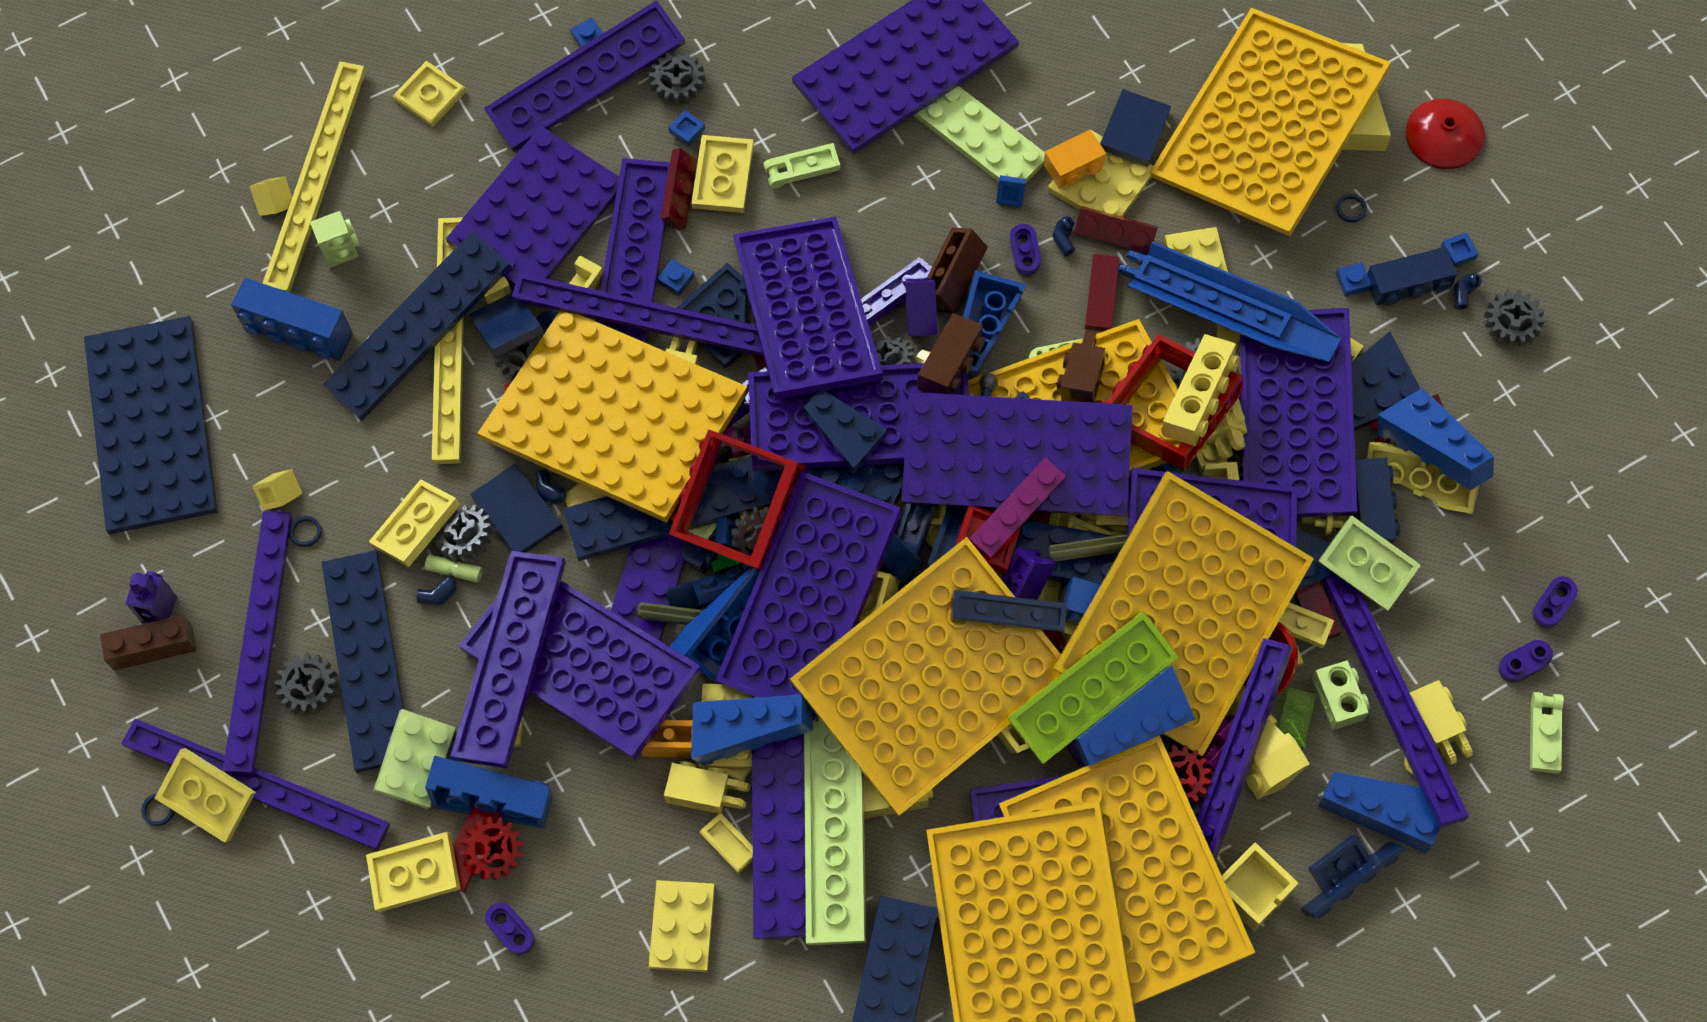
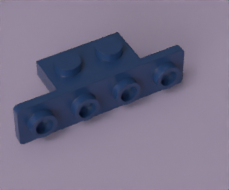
M746 564L666 589L665 592L669 605L689 609H697L709 605L751 566Z
M1351 835L1308 868L1322 893L1301 908L1302 912L1313 918L1326 915L1331 910L1332 905L1339 900L1350 897L1354 892L1353 889L1361 883H1367L1372 880L1378 870L1396 862L1398 855L1404 851L1402 845L1388 842L1372 855H1369L1358 836Z

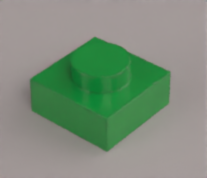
M720 555L714 561H711L713 573L717 574L739 567L741 562Z

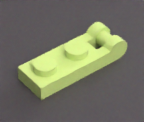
M834 143L771 158L763 164L766 173H769L768 181L772 189L781 188L787 183L841 170ZM786 167V172L779 173V169Z
M1540 692L1532 693L1530 771L1555 774L1561 772L1563 695L1543 696V693ZM1542 707L1551 708V715L1542 714Z

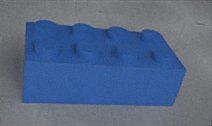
M244 278L231 304L246 332L252 335H258V333L265 335L276 343H289L299 351L305 352L310 350L326 360L333 358L340 361L353 335L343 310L248 278Z

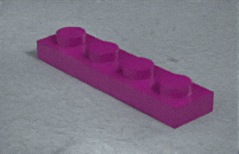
M1044 458L969 538L971 543L986 557L991 559L1064 481L1066 475L1048 459Z

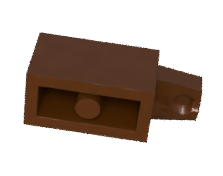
M1085 331L1082 344L1073 342L1070 353H1065L1063 361L1065 373L1064 375H1059L1057 390L1061 391V401H1091V403H1095L1105 367V348L1096 346V332Z

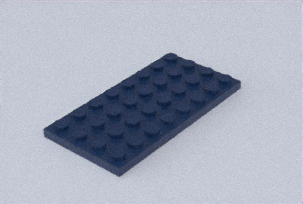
M186 316L85 336L84 342L104 518L108 534L218 513L191 317Z

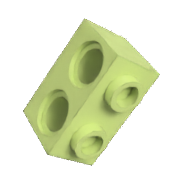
M340 211L310 222L329 268L359 257L355 247L360 246L355 231L350 220H344Z
M1348 660L1316 670L1312 681L1331 729L1335 730L1364 721L1369 713L1368 710H1370L1369 701L1365 694H1361L1358 687L1359 677L1355 668L1350 667ZM1331 678H1340L1343 681L1344 685H1334L1331 681ZM1341 704H1351L1354 712H1346Z

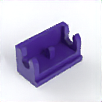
M932 278L905 279L908 336L938 335L935 280H932Z
M1018 547L1008 570L1001 580L1015 597L1038 600L1056 563L1052 559L1039 558L1042 553L1040 550Z

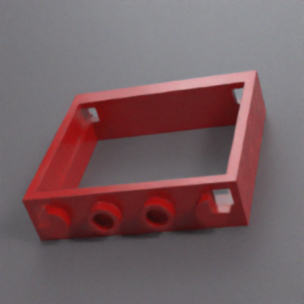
M1158 334L1150 345L1146 344L1140 359L1131 364L1124 380L1117 382L1113 389V394L1108 401L1104 400L1102 403L1126 405L1161 359L1187 371L1195 352ZM1230 371L1227 389L1224 394L1220 393L1217 398L1219 404L1216 413L1209 415L1207 432L1203 438L1199 437L1195 446L1181 442L1176 447L1133 424L1131 427V444L1185 471L1243 393L1244 377Z
M708 429L704 441H700L698 458L690 467V479L687 487H684L681 491L679 498L681 503L677 513L671 518L673 524L669 534L761 569L801 471L804 472L806 466ZM721 444L784 466L751 556L689 532Z

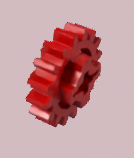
M1172 745L1168 756L1177 775L1186 769L1184 778H1181L1179 781L1183 790L1187 792L1185 794L1188 801L1190 800L1196 805L1199 801L1197 795L1205 797L1207 791L1203 787H1209L1211 784V780L1205 778L1210 775L1211 769L1203 768L1207 759L1202 758L1198 760V750L1190 754L1188 753L1187 745L1183 747L1182 751H1178L1176 745ZM1180 759L1183 761L1173 762L1172 760ZM1193 767H1194V768L1196 769V771H1197L1198 781H1197V778H1196L1195 776H1193V772H1192V768H1193Z
M491 817L483 818V824L479 820L474 821V829H465L464 832L469 837L468 839L460 840V843L466 846V850H462L459 854L467 856V860L463 863L464 866H473L470 874L477 875L481 872L482 880L488 879L490 875L492 880L500 879V873L503 876L510 875L508 867L517 868L519 866L515 858L523 857V854L517 851V847L522 846L523 842L516 841L515 837L520 832L519 830L510 831L511 822H506L502 825L501 817L495 818L493 822ZM487 829L496 830L491 836L482 833ZM489 843L494 844L492 846V849L495 851V853H489L491 850L490 846H488ZM493 860L501 864L495 868L487 867Z

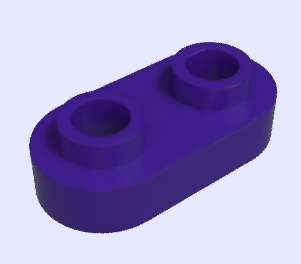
M1016 225L1010 232V246L1015 269L1022 275H1033L1040 269L1041 265L1036 232L1030 225ZM1024 238L1027 242L1021 243L1018 240ZM1026 261H1028V262H1030L1032 265H1030V266H1025L1023 263L1026 262Z
M1560 576L1553 579L1532 611L1533 619L1539 626L1551 628L1559 623L1578 593L1577 586L1572 579ZM1557 590L1563 591L1565 596H1559ZM1542 612H1548L1551 618L1544 617Z
M1531 641L1502 658L1498 666L1499 674L1508 682H1519L1545 669L1553 659V650L1544 641ZM1535 650H1540L1543 653V657H1538L1535 654ZM1510 663H1517L1519 669H1513Z
M495 903L488 908L485 914L486 924L504 946L515 955L528 953L534 946L535 938L525 922L508 904ZM500 915L506 916V921L503 924L496 922ZM519 936L525 937V942L522 945L515 944V940Z

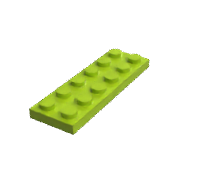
M1141 612L1006 718L1040 763L1044 764L1179 657L1145 612Z

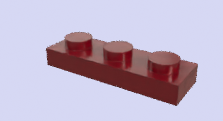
M681 148L672 150L661 213V220L677 230L685 229L687 225L697 159Z
M1081 206L1074 233L1149 253L1151 243L1155 241L1158 226Z

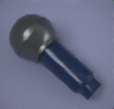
M986 373L979 379L981 387L980 396L991 397L992 392L998 386V380L995 375Z

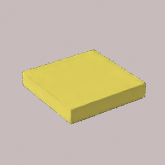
M425 61L393 95V98L398 104L431 127H434L466 93V89L434 65Z

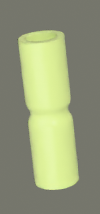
M431 554L427 556L425 562L426 571L447 576L452 575L455 578L475 583L480 582L483 574V567L463 562H454L451 559Z

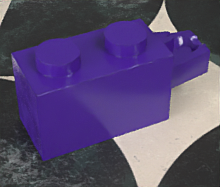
M147 571L146 574L137 572L132 574L129 583L131 588L125 604L139 621L150 623L170 618L177 596L170 588V585L165 582L163 576L151 571Z

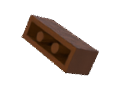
M951 228L927 278L935 280L936 310L939 312L956 313L972 281L975 270L977 271L988 248L973 229Z
M953 313L918 373L917 390L924 393L952 394L953 392L956 394L960 388L963 373H968L971 369L974 353L980 352L984 345L985 337L982 336L983 325Z
M184 615L100 634L104 661L113 671L196 651L193 627Z

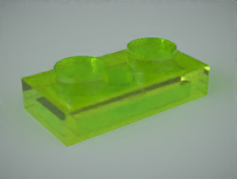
M1288 687L1278 728L1283 734L1289 733L1296 740L1300 749L1303 750L1316 694Z

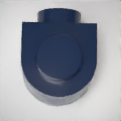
M688 541L682 546V555L687 564L704 575L708 568H712L711 561L718 557L716 552Z

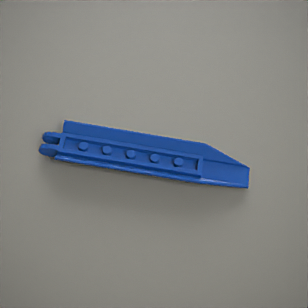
M1152 241L1149 254L1146 256L1130 250L1127 253L1126 257L1128 260L1140 265L1139 270L1123 264L1118 269L1120 274L1133 279L1128 284V287L1275 349L1330 362L1342 340L1341 337L1298 301Z

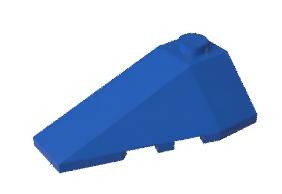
M752 566L687 624L670 646L675 651L700 665L702 668L701 673L715 684H723L715 680L760 573Z

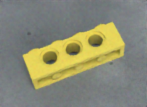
M1204 334L1163 420L1164 437L1195 446L1199 437L1203 438L1208 429V417L1216 413L1219 404L1217 398L1220 393L1224 394L1227 389L1230 371L1234 372L1237 368L1239 356L1236 355V343Z

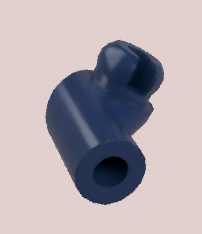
M1069 216L1062 217L1056 223L1052 234L1054 242L1064 256H1069L1075 251V247L1069 240L1072 228L1074 227V221Z
M1467 274L1455 283V309L1463 310L1468 308V295L1482 283L1479 274Z
M539 470L535 473L538 494L542 499L550 503L563 502L566 499L564 488H557V486L550 484L548 470Z
M445 577L433 590L418 589L417 603L444 604L455 593L456 581L452 577Z

